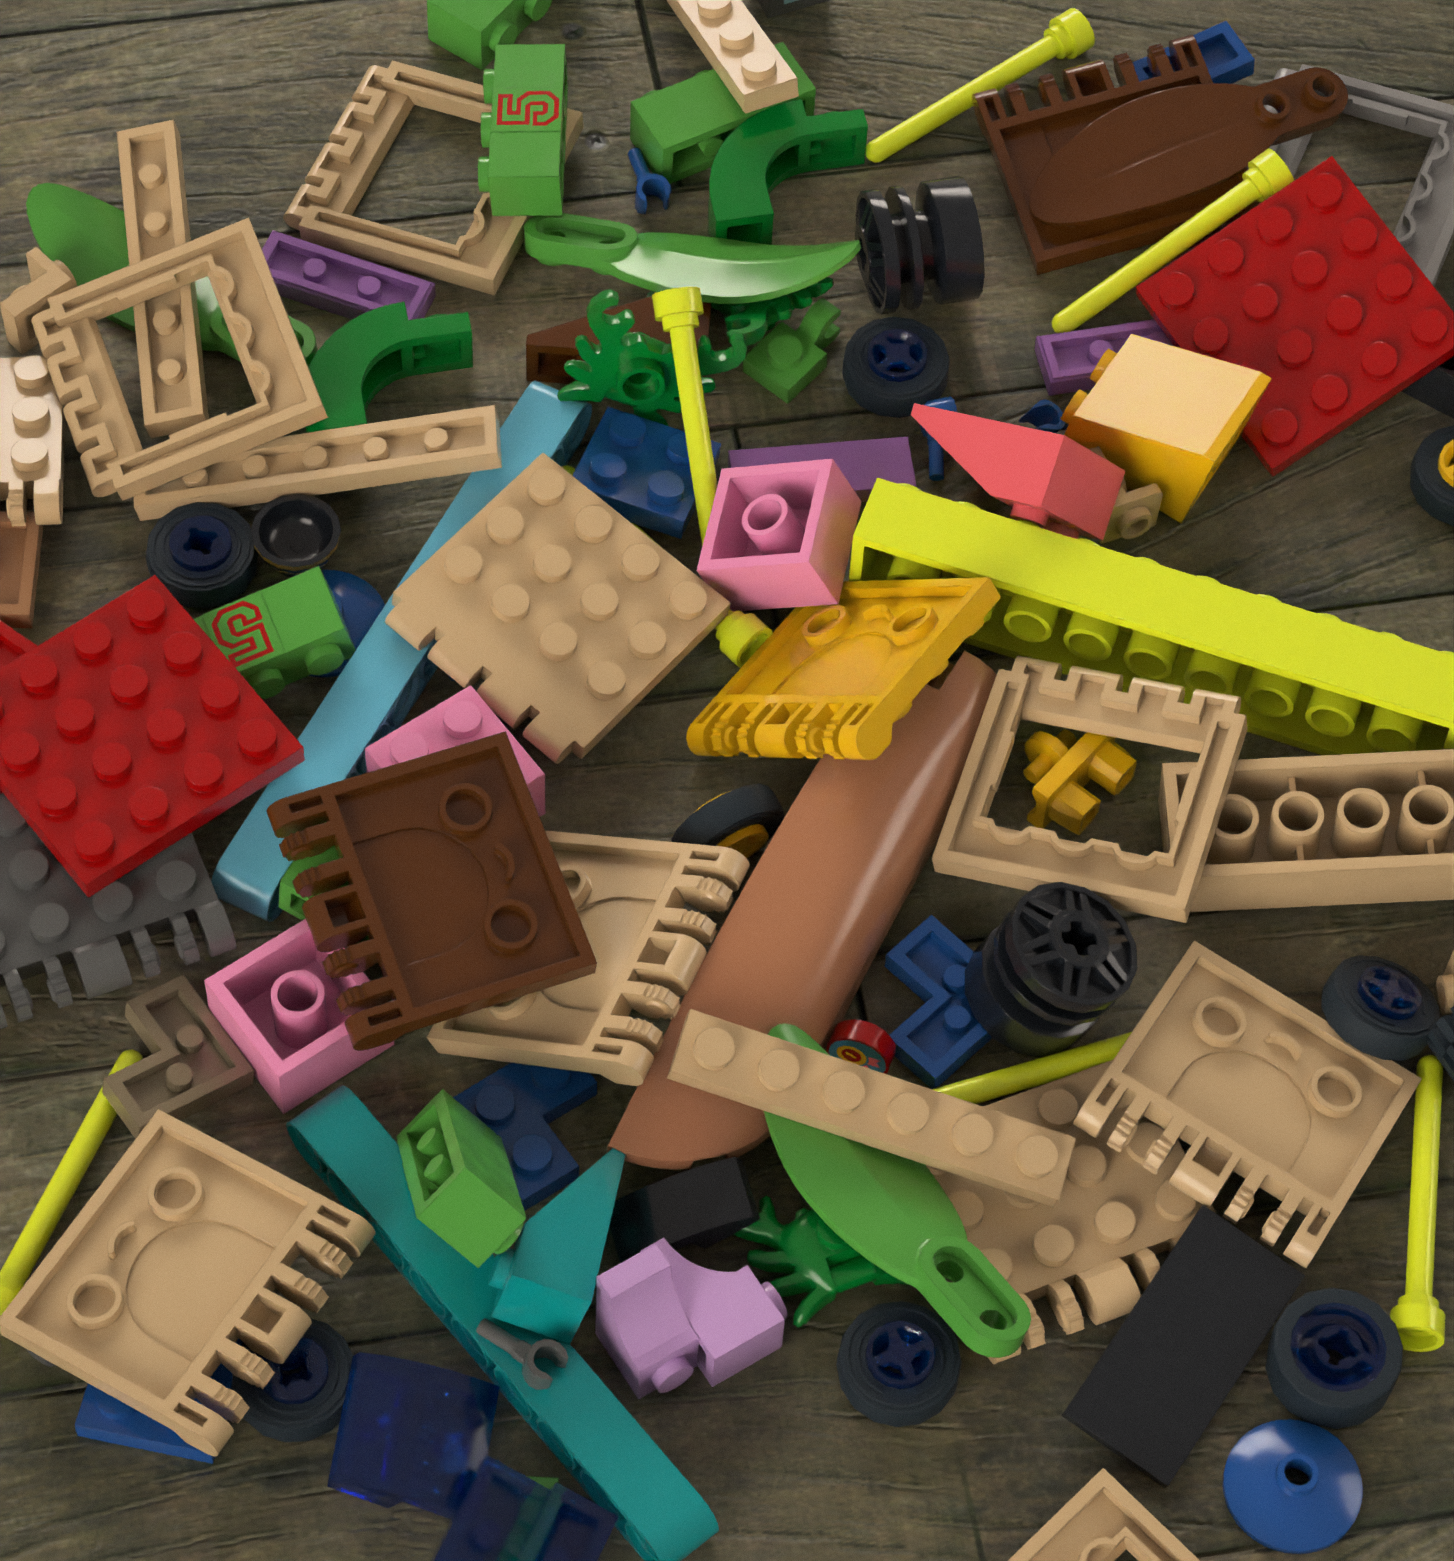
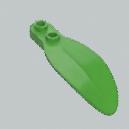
M43 183L32 188L28 194L26 208L29 223L37 244L50 260L55 261L58 259L69 268L76 280L77 286L129 266L124 211L91 195L63 185ZM206 276L195 281L202 350L220 351L241 362L209 277ZM133 306L106 317L135 332ZM288 315L309 368L311 361L318 351L314 332L306 324Z
M563 213V216H533L524 224L525 251L541 264L548 266L567 264L590 268L598 274L612 275L620 280L653 292L679 287H699L702 302L716 304H741L764 301L807 288L845 266L861 249L859 240L818 245H771L680 233H637L628 224Z
M778 1024L767 1034L829 1055L814 1039L795 1025ZM764 1111L777 1154L795 1187L812 1209L842 1240L891 1276L915 1287L964 1344L974 1352L986 1357L1001 1358L1015 1353L1020 1348L1031 1322V1315L1027 1304L983 1253L967 1240L965 1228L954 1205L925 1164ZM945 1278L950 1279L952 1282H947Z

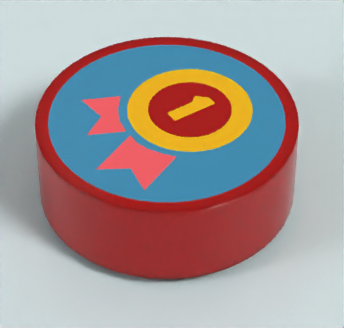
M851 1019L836 1024L827 1044L826 1052L830 1056L887 1074L896 1053V1045L891 1036L879 1026L867 1021Z

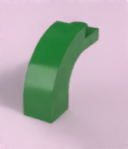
M802 99L762 110L741 123L720 146L711 167L708 199L709 237L772 245L774 212L769 197L771 191L785 179L800 173L865 164L868 124L864 110L831 111L820 115L806 116Z
M404 301L373 309L347 322L324 342L309 365L310 373L328 418L304 427L305 433L367 424L365 413L371 400L380 390L399 379L473 367L472 328L468 312L448 315L434 314L426 318L408 320Z

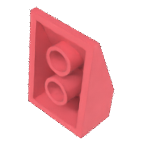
M914 403L911 416L990 496L1012 507L1011 518L1027 520L1042 527V529L1075 539L1080 535L1103 541L1125 474L1124 469L1065 435Z

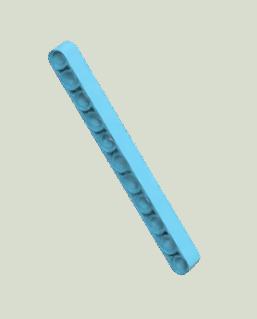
M535 380L531 382L500 428L502 468L477 471L470 474L397 588L540 454L545 453L561 467L567 465L589 426L592 414L591 403L586 401H560L557 396L559 390ZM393 594L298 738V741L304 748L305 761L268 784L220 858L211 880L218 899L268 922H273L281 914L283 909L279 908L280 880L294 860L288 861L286 857L283 858L279 844L284 838H277L275 836L266 812L267 808L279 799L367 773L365 748L401 726L438 668L427 658L429 651L437 642L435 639L425 648L418 651L385 624L387 615L395 607L392 605Z

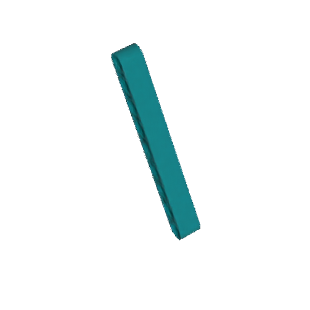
M340 1085L286 1123V1129L292 1143L307 1164L345 1208L359 1214L373 1226L376 1232L372 1239L644 1561H682L718 1533V1522L704 1499L571 1344L491 1317L498 1289L489 1286L488 1279L496 1257L492 1254L477 1268L416 1218L397 1142L349 1088ZM484 1318H487L518 1339L525 1340L531 1345L543 1339L554 1340L566 1349L568 1355L566 1367L560 1368L547 1358L535 1359V1366L553 1379L549 1388L536 1390L525 1382L522 1374L523 1364L513 1359L509 1353L479 1335L476 1332L477 1327Z

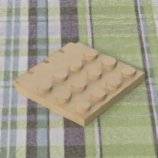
M542 453L393 592L392 605L395 607L387 615L385 624L418 651L425 648L435 639L437 642L429 651L427 658L464 689L470 685L473 686L480 678L484 679L485 681L476 692L490 709L513 729L530 717L532 721L525 728L523 737L554 763L559 764L571 752L582 759L728 615L731 603L545 453Z

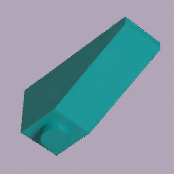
M612 1148L524 1224L513 1249L508 1248L505 1252L496 1255L488 1279V1285L498 1289L491 1317L567 1344L571 1343L592 1302L596 1276H598L626 1154Z

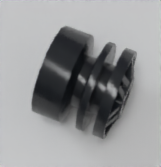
M953 176L920 182L916 191L915 210L906 191L901 186H890L885 194V199L882 193L876 189L860 191L856 202L855 240L860 241L861 249L856 256L870 302L877 313L882 315L896 312L900 300L905 308L909 310L918 309L923 300L925 281L935 302L940 305L974 300L980 297L983 292L985 278L982 233L971 190L963 177Z
M1064 882L1038 885L1019 899L1013 909L1004 916L1000 925L991 931L973 952L965 969V995L975 1019L993 1039L1016 1053L1040 1058L1066 1051L1080 1041L1098 1022L1100 1016L1115 1004V1001L1130 988L1138 969L1137 946L1126 921L1107 900L1085 887Z

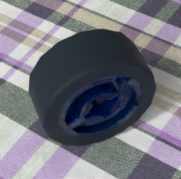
M1327 1288L1307 1292L1286 1307L1276 1323L1270 1338L1265 1369L1273 1393L1289 1412L1308 1423L1339 1429L1362 1424L1382 1409L1401 1372L1403 1345L1396 1324L1379 1304L1358 1292ZM1326 1350H1337L1345 1359H1341L1337 1366L1328 1363L1330 1356Z

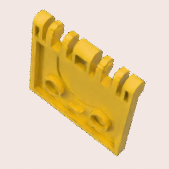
M989 577L844 581L839 604L795 607L774 630L773 635L765 640L690 724L686 735L687 745L690 751L697 756L718 757L723 755V757L738 756L739 752H743L748 757L803 758L806 756L807 759L823 758L824 754H829L834 759L874 760L891 743L893 722L898 721L910 711L912 700L924 686L946 669L949 657L966 638L975 634L983 626L984 617L1000 600L1001 596Z

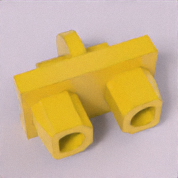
M1063 729L1056 737L1043 731L1035 732L1024 744L1025 753L1031 763L1023 770V774L1027 780L1036 784L1032 790L1036 806L1028 813L1027 821L1037 828L1044 829L1053 820L1071 832L1080 835L1094 820L1099 812L1101 803L1100 799L1083 787L1092 779L1111 794H1119L1134 777L1137 760L1115 742V737L1086 732L1077 741L1074 734L1066 729Z

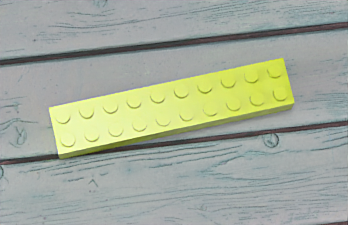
M881 478L876 479L853 534L848 581L989 577L1001 598L984 617L983 626L975 634L966 638L963 643L1014 659L1017 656L1061 663L1062 674L1065 675L1069 674L1072 666L1123 675L1121 692L1128 693L1132 679L1136 677L1184 686L1185 696L1183 703L1190 704L1195 689L1241 697L1239 714L1246 715L1247 732L1320 755L1454 749V652L1437 651L1405 641L1401 637L1389 632L1372 631L1343 622L1331 614L1314 613L1282 603L1270 595L1249 593L1221 584L1208 576H1194L1162 566L1150 558L1133 557L1101 547L1088 539L1068 537L1042 529L1027 520H1013L981 510L976 505L968 502H955L923 492L910 484H897Z

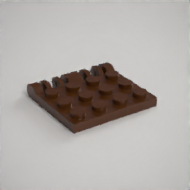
M1193 35L1169 41V53L1175 72L1172 69L1163 45L1159 43L1149 46L1147 49V63L1154 78L1139 81L1134 64L1129 58V54L1127 55V52L1115 55L1113 59L1114 71L1120 86L1114 88L1103 59L1063 69V83L1069 99L1066 102L1062 99L1052 73L1039 76L1038 93L1045 107L1029 111L1024 93L1017 82L1005 85V101L1011 117H1007L996 88L972 94L973 107L979 127L987 139L1037 275L1156 243L1243 181L1242 174L1248 169L1211 189L1141 212L1089 224L1071 226L1045 225L1037 221L1031 214L1029 195L1040 172L1061 147L1093 121L1124 103L1155 92L1187 85L1213 83ZM1258 200L1254 201L1224 224L1235 221L1261 202Z
M506 731L291 795L275 801L266 810L275 836L277 838H284L279 844L283 858L286 857L288 861L303 860L306 857L310 858L322 854L333 845L339 856V859L298 873L295 879L292 880L296 893L300 894L302 898L314 896L304 902L302 910L317 950L319 952L334 951L332 954H328L325 960L322 961L326 975H329L332 979H339L340 977L363 972L377 962L382 971L383 977L348 988L346 991L341 992L342 994L336 999L340 1013L345 1014V1016L351 1015L344 1024L354 1050L364 1051L393 1042L405 1033L596 972V958ZM348 881L349 885L339 888ZM366 936H368L369 939H370V940H367V941H363V942L358 943L360 940H362V939L365 938Z

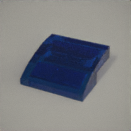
M362 1352L355 1354L352 1358L327 1487L385 1508H390L404 1502L462 1524L476 1518L500 1386L452 1370L411 1360Z
M487 1455L480 1462L431 1561H597L618 1516L557 1482L548 1489Z

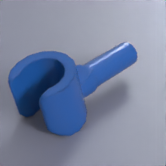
M639 148L629 150L627 155L637 178L634 202L636 211L640 214H646V196L648 195L659 197L663 202V208L665 210L668 209L671 194L670 183L662 175L649 172Z
M953 397L929 400L924 404L925 406L958 412ZM920 425L921 432L924 437H927V444L929 445V479L932 481L943 480L944 448Z
M1046 399L1036 403L1019 419L1020 423L1028 422L1036 426L1038 430L1052 433L1067 430L1068 424L1060 420L1063 414L1061 409Z

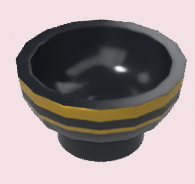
M292 494L280 496L266 503L255 515L251 534L255 550L264 563L291 578L317 566L320 568L324 567L336 553L341 528L339 518L329 504L315 496Z

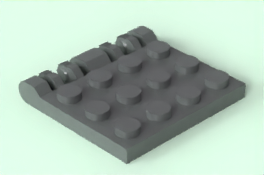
M3 793L0 794V988L5 986L18 1022L33 1018L32 1010L34 1008L28 989L23 987L21 980L42 973L46 975V984L51 999L56 1002L58 1008L73 1004L71 992L62 969L63 966L71 963L74 964L87 999L132 985L131 974L121 946L132 943L146 979L159 975L161 972L160 957L149 937L171 930L177 953L183 959L185 965L201 959L189 923L195 921L211 957L237 949L232 927L224 907L217 897L192 833L88 898ZM0 1003V1030H1V1029H3V1028L8 1027V1025H7V1021H6V1018H5V1015H4L3 1008H2L1 1003Z

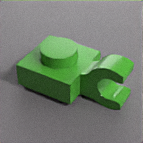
M821 298L811 306L796 331L784 322H781L746 355V358L743 360V372L788 404L827 367V353L822 349L832 343L840 333V328L832 322L841 315V310L824 298Z

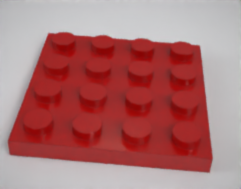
M1333 156L1135 287L1137 297L1175 347L1260 371L1272 378L1241 433L1243 439L1272 477L1454 356L1453 310Z
M156 575L0 668V790L88 898L305 761L304 748Z

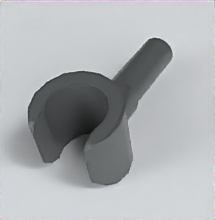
M484 1318L477 1327L476 1332L500 1347L509 1353L513 1359L523 1364L522 1374L524 1380L530 1387L536 1390L549 1388L553 1379L535 1366V1359L547 1358L560 1368L566 1367L568 1362L566 1349L554 1340L543 1339L531 1345L525 1340L518 1339L487 1318Z

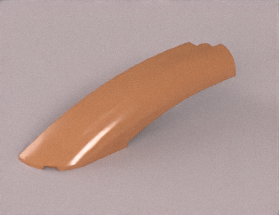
M964 650L955 665L948 663V666L940 675L931 679L912 700L910 711L898 721L893 722L891 743L878 758L874 760L834 759L829 754H824L823 758H820L761 856L705 956L687 994L684 995L680 1003L681 1006L675 1018H672L662 1037L664 1041L659 1051L653 1055L654 1061L643 1083L637 1086L608 1144L607 1153L614 1148L626 1154L624 1161L646 1167L673 1170L691 1169L693 1161L722 1155L726 1159L739 1157L757 1147L770 1136L763 1110L667 1079L685 1018L689 1010L693 1009L764 1034H768L778 1024H791L807 1033L826 1051L834 1027L843 1021L896 916L937 845L997 675L982 660Z

